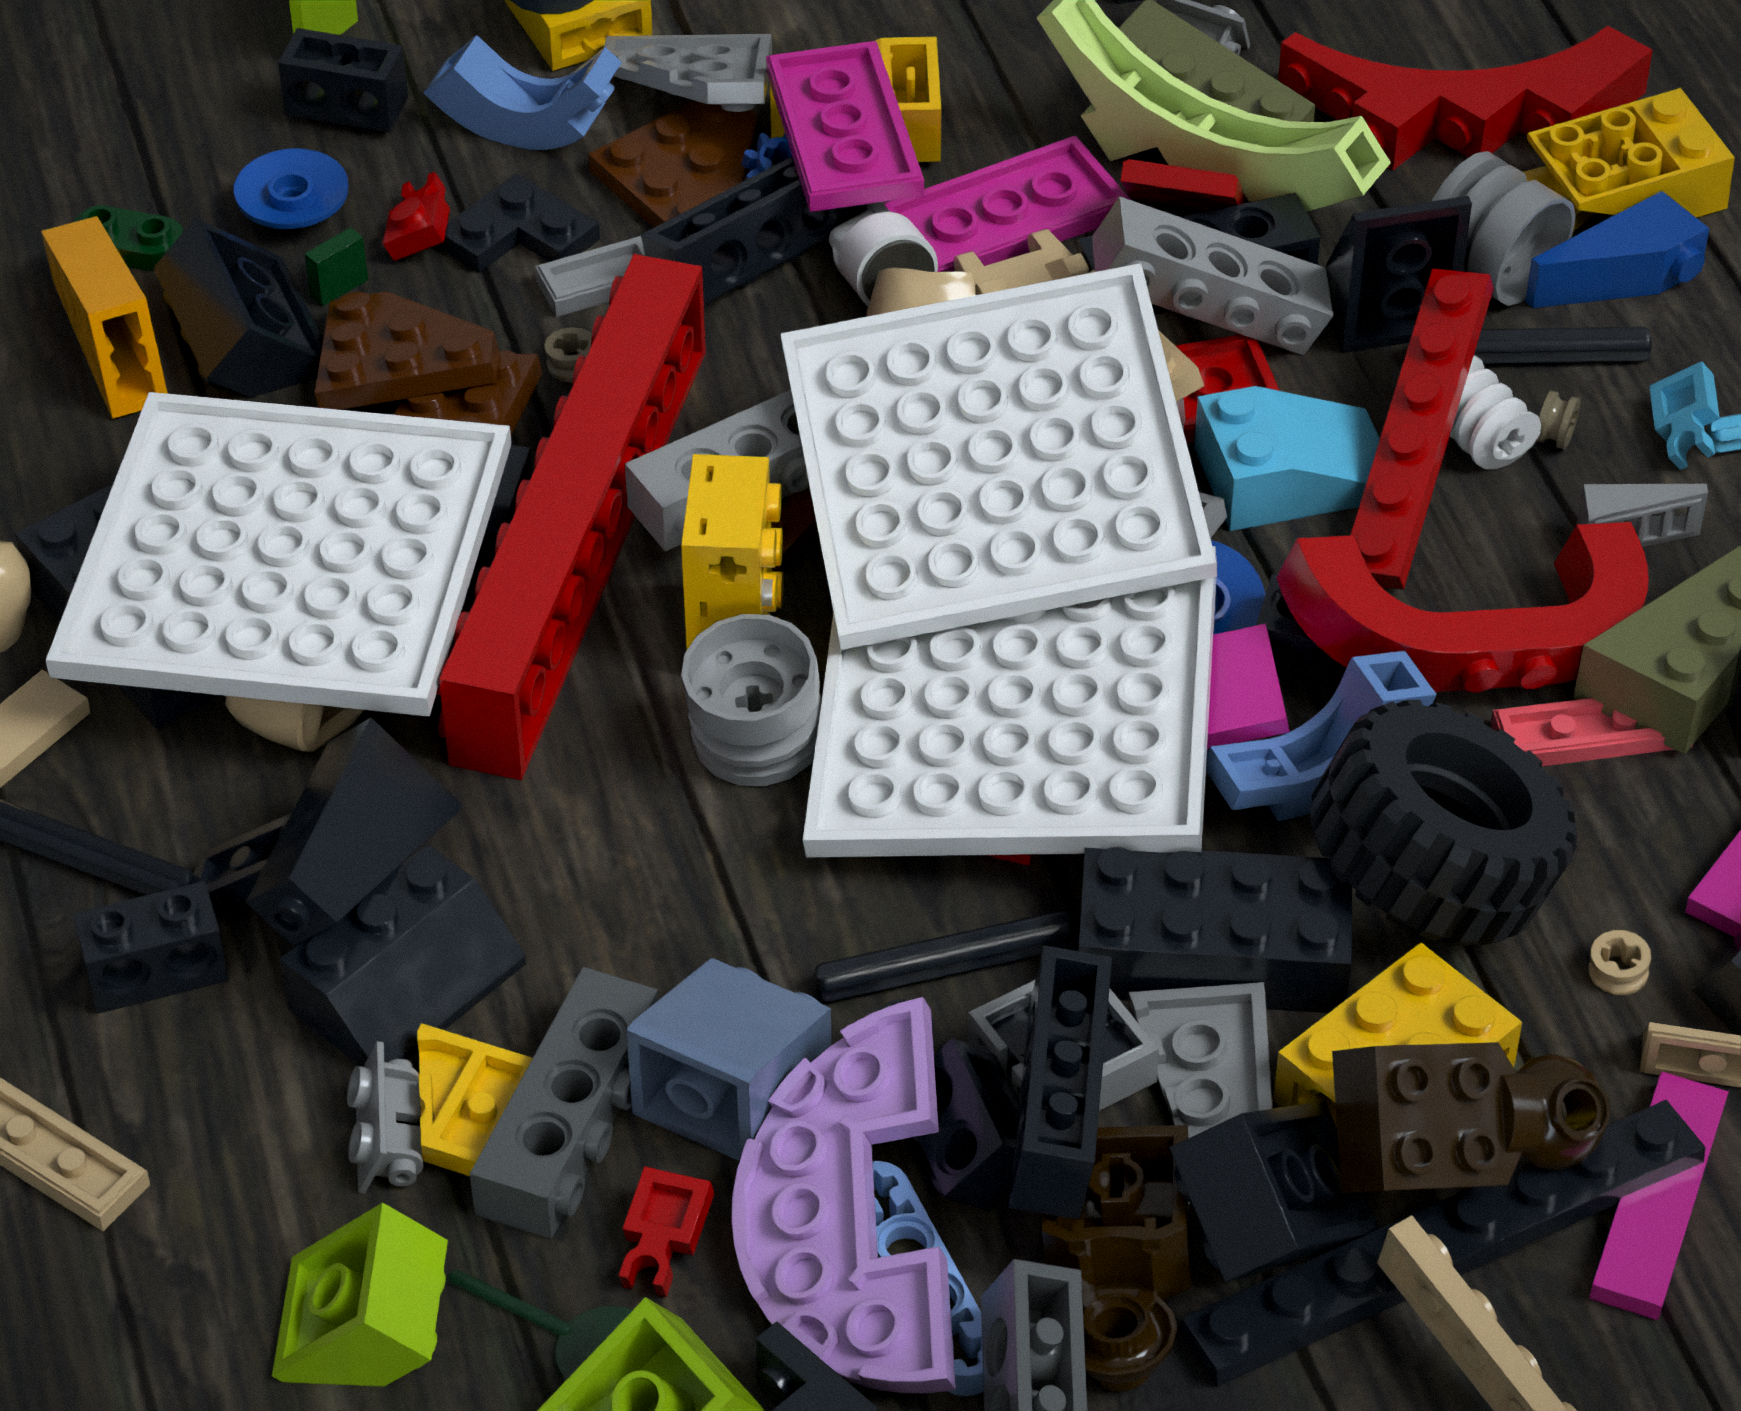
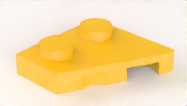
M421 1023L417 1030V1041L419 1048L420 1133L423 1161L470 1176L472 1168L533 1058Z

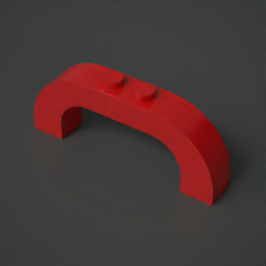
M1619 522L1576 525L1554 562L1570 603L1561 606L1459 612H1430L1411 607L1391 596L1376 582L1366 566L1354 535L1297 538L1276 580L1284 600L1299 626L1319 648L1346 668L1351 657L1405 651L1435 692L1466 690L1471 693H1477L1494 688L1523 687L1526 689H1536L1545 685L1562 684L1577 680L1584 644L1642 608L1648 592L1649 576L1645 553L1632 523Z

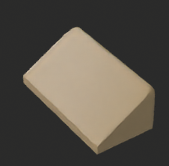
M1649 1022L1643 1034L1640 1072L1660 1075L1662 1071L1693 1081L1741 1088V1036Z

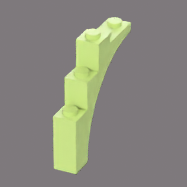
M1053 0L1037 16V20L1091 102V105L1081 117L1109 161L1157 147L1168 165L1236 175L1249 202L1296 193L1306 212L1363 196L1391 163L1362 116L1331 122L1285 121L1248 113L1210 98L1172 76L1140 51L1112 23L1095 0Z

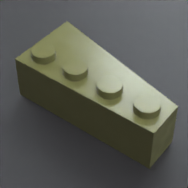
M1145 0L1118 28L1140 51L1172 76L1210 98L1252 114L1285 121L1314 122L1315 104L1153 0Z
M1741 545L1584 644L1573 699L1593 698L1603 704L1601 713L1612 718V713L1616 710L1636 720L1635 729L1652 728L1662 733L1661 736L1665 737L1664 745L1685 755L1729 701L1741 645Z

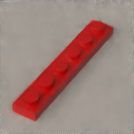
M1432 269L1350 535H1354L1369 572L1381 587L1404 590L1494 289L1490 274Z

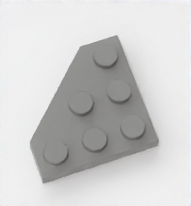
M771 34L606 37L604 48L606 47L622 62L613 75L615 77L705 104H721V108L726 111H747L753 109L755 104H765L768 85L766 56L772 55Z

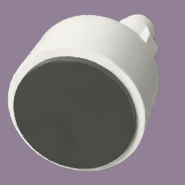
M883 202L866 204L867 211L835 227L829 234V243L833 248V257L837 269L867 306H869L878 271L892 267L937 272L938 270L936 253L925 237L908 218L901 214L890 212Z

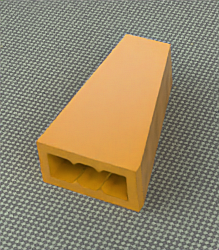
M95 216L41 231L53 283L112 419L142 411L149 392L168 394L146 297L99 218Z

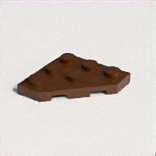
M694 100L588 153L589 171L654 228L745 181L750 169L742 166L741 162L745 150H752V146H755L758 132L757 114L753 110L740 112L726 111L721 108V104H705Z
M387 291L367 294L365 292L346 294L340 299L330 301L315 387L319 408L342 410L496 383L499 348L494 331Z

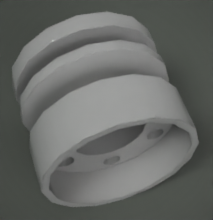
M1489 151L1475 153L1460 163L1444 180L1432 201L1469 196L1472 208L1463 272L1490 274L1494 287L1492 297L1507 306L1518 304L1526 299L1531 259L1572 237L1576 218L1574 205L1536 180L1527 181L1526 174L1512 165H1508V163Z
M741 614L720 620L698 634L684 654L681 678L685 701L689 709L688 719L691 726L692 742L699 761L716 777L738 786L772 785L789 780L808 767L814 760L822 701L819 693L820 681L817 658L809 638L792 623L771 615Z

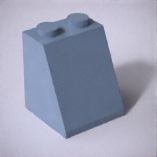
M714 958L709 959L634 1019L626 1030L632 1114L740 1161L747 1139L755 1140L759 1128L772 1108L768 1100L785 1077L804 1058L811 1063L832 1046L831 1008L820 1004L819 1001L808 994L794 993L763 980L749 969L735 968Z

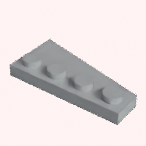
M1264 982L1129 992L1131 1009L1135 1020L1159 1048L1157 1081L1173 1125H1188L1190 1138L1241 1113L1273 1109Z

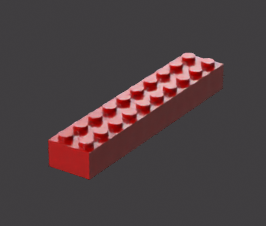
M633 254L624 276L615 277L610 291L609 309L605 316L598 315L594 322L591 348L588 355H580L576 361L572 390L569 396H561L557 403L554 415V429L550 438L543 437L538 444L534 473L530 480L524 479L520 483L513 519L511 523L504 522L499 529L495 546L496 556L491 567H482L476 582L475 602L470 612L463 611L457 621L454 637L455 645L450 656L444 662L436 695H441L442 701L438 733L441 738H446L449 766L517 780L523 779L636 517L627 507L625 463L667 445L706 354L702 266Z

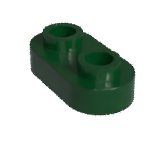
M106 205L90 207L80 213L73 221L76 222L97 216L127 267L146 271H154V266L183 232L180 223L170 217Z

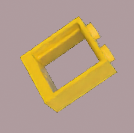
M504 0L552 71L589 60L604 48L607 36L653 35L651 0H594L578 10L562 14H539L521 9L510 0Z

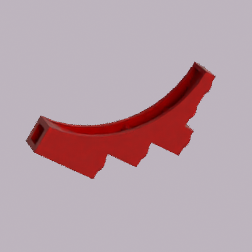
M1607 26L1592 37L1566 50L1516 65L1461 71L1426 70L1383 64L1348 55L1321 45L1295 32L1281 42L1278 81L1315 104L1316 108L1336 120L1362 116L1391 162L1387 168L1395 170L1434 139L1439 140L1469 158L1475 153L1495 152L1519 132L1527 135V133L1634 102L1646 93L1653 50Z

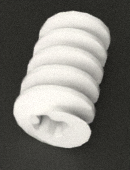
M1473 356L1450 437L1456 440L1458 446L1463 451L1471 455L1472 460L1478 466L1484 469H1498L1522 457L1539 437L1541 422L1536 414L1527 412L1526 404L1521 399L1513 398L1511 389L1507 385L1499 383L1497 375L1493 371L1484 369L1483 362L1479 357Z

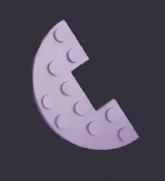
M920 997L876 1011L840 1030L844 1038L826 1049L811 1063L804 1058L785 1077L768 1100L772 1108L759 1128L755 1140L748 1138L745 1143L736 1172L732 1196L733 1239L740 1270L750 1293L770 1323L779 1322L846 1381L872 1389L898 1393H935L956 1390L946 1256L939 1246L878 1258L872 1145L939 1132L931 1009L925 999Z

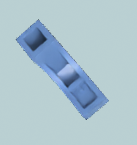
M476 35L445 60L423 93L450 118L488 140L527 150L555 149L574 143L585 136L606 103L605 101L614 91L615 87L610 83V80L622 62L605 47L569 75L554 79L539 78L512 67Z
M1405 651L1351 657L1335 694L1326 706L1312 719L1295 730L1278 737L1210 746L1206 757V772L1232 810L1268 806L1278 821L1309 814L1312 804L1311 795L1353 724L1361 715L1367 714L1371 709L1387 703L1394 702L1396 704L1404 700H1420L1423 706H1429L1433 704L1437 694Z

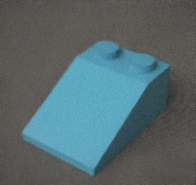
M1258 386L1198 396L1194 450L1214 496L1224 498L1227 514L1225 522L1229 531L1358 508L1360 506L1380 440L1365 408Z

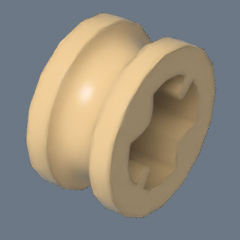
M1612 930L1601 934L1594 940L1590 951L1589 976L1596 986L1614 995H1629L1638 992L1645 986L1649 977L1651 950L1644 939L1626 930ZM1620 956L1624 964L1630 965V969L1619 970L1617 963L1609 961V957Z

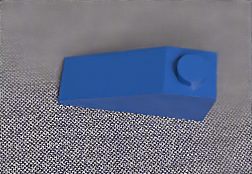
M1660 191L1532 258L1525 302L1532 308L1660 294L1681 282L1690 281L1702 271L1705 262L1704 255L1709 227L1666 193Z

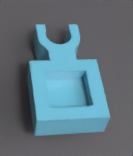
M1701 361L1649 385L1655 431L1667 442L1668 458L1682 470L1688 467L1686 454L1693 445H1696L1707 458L1715 455L1713 440L1704 430L1705 425L1720 419L1714 374Z

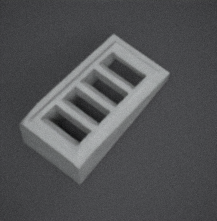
M1584 484L1577 524L1631 522L1642 547L1700 535L1708 497L1707 484ZM1687 507L1686 515H1675L1676 509ZM1662 513L1661 516H1652V514Z

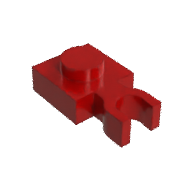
M436 172L428 174L426 184L417 191L410 181L404 183L401 190V196L404 201L396 205L394 209L389 210L383 246L393 261L444 242L450 207L444 200L446 188Z
M644 1166L622 1228L627 1241L639 1243L627 1253L618 1276L623 1288L633 1289L638 1272L646 1267H654L658 1269L653 1281L656 1294L667 1298L673 1279V1271L670 1265L673 1251L694 1255L714 1196L711 1181Z

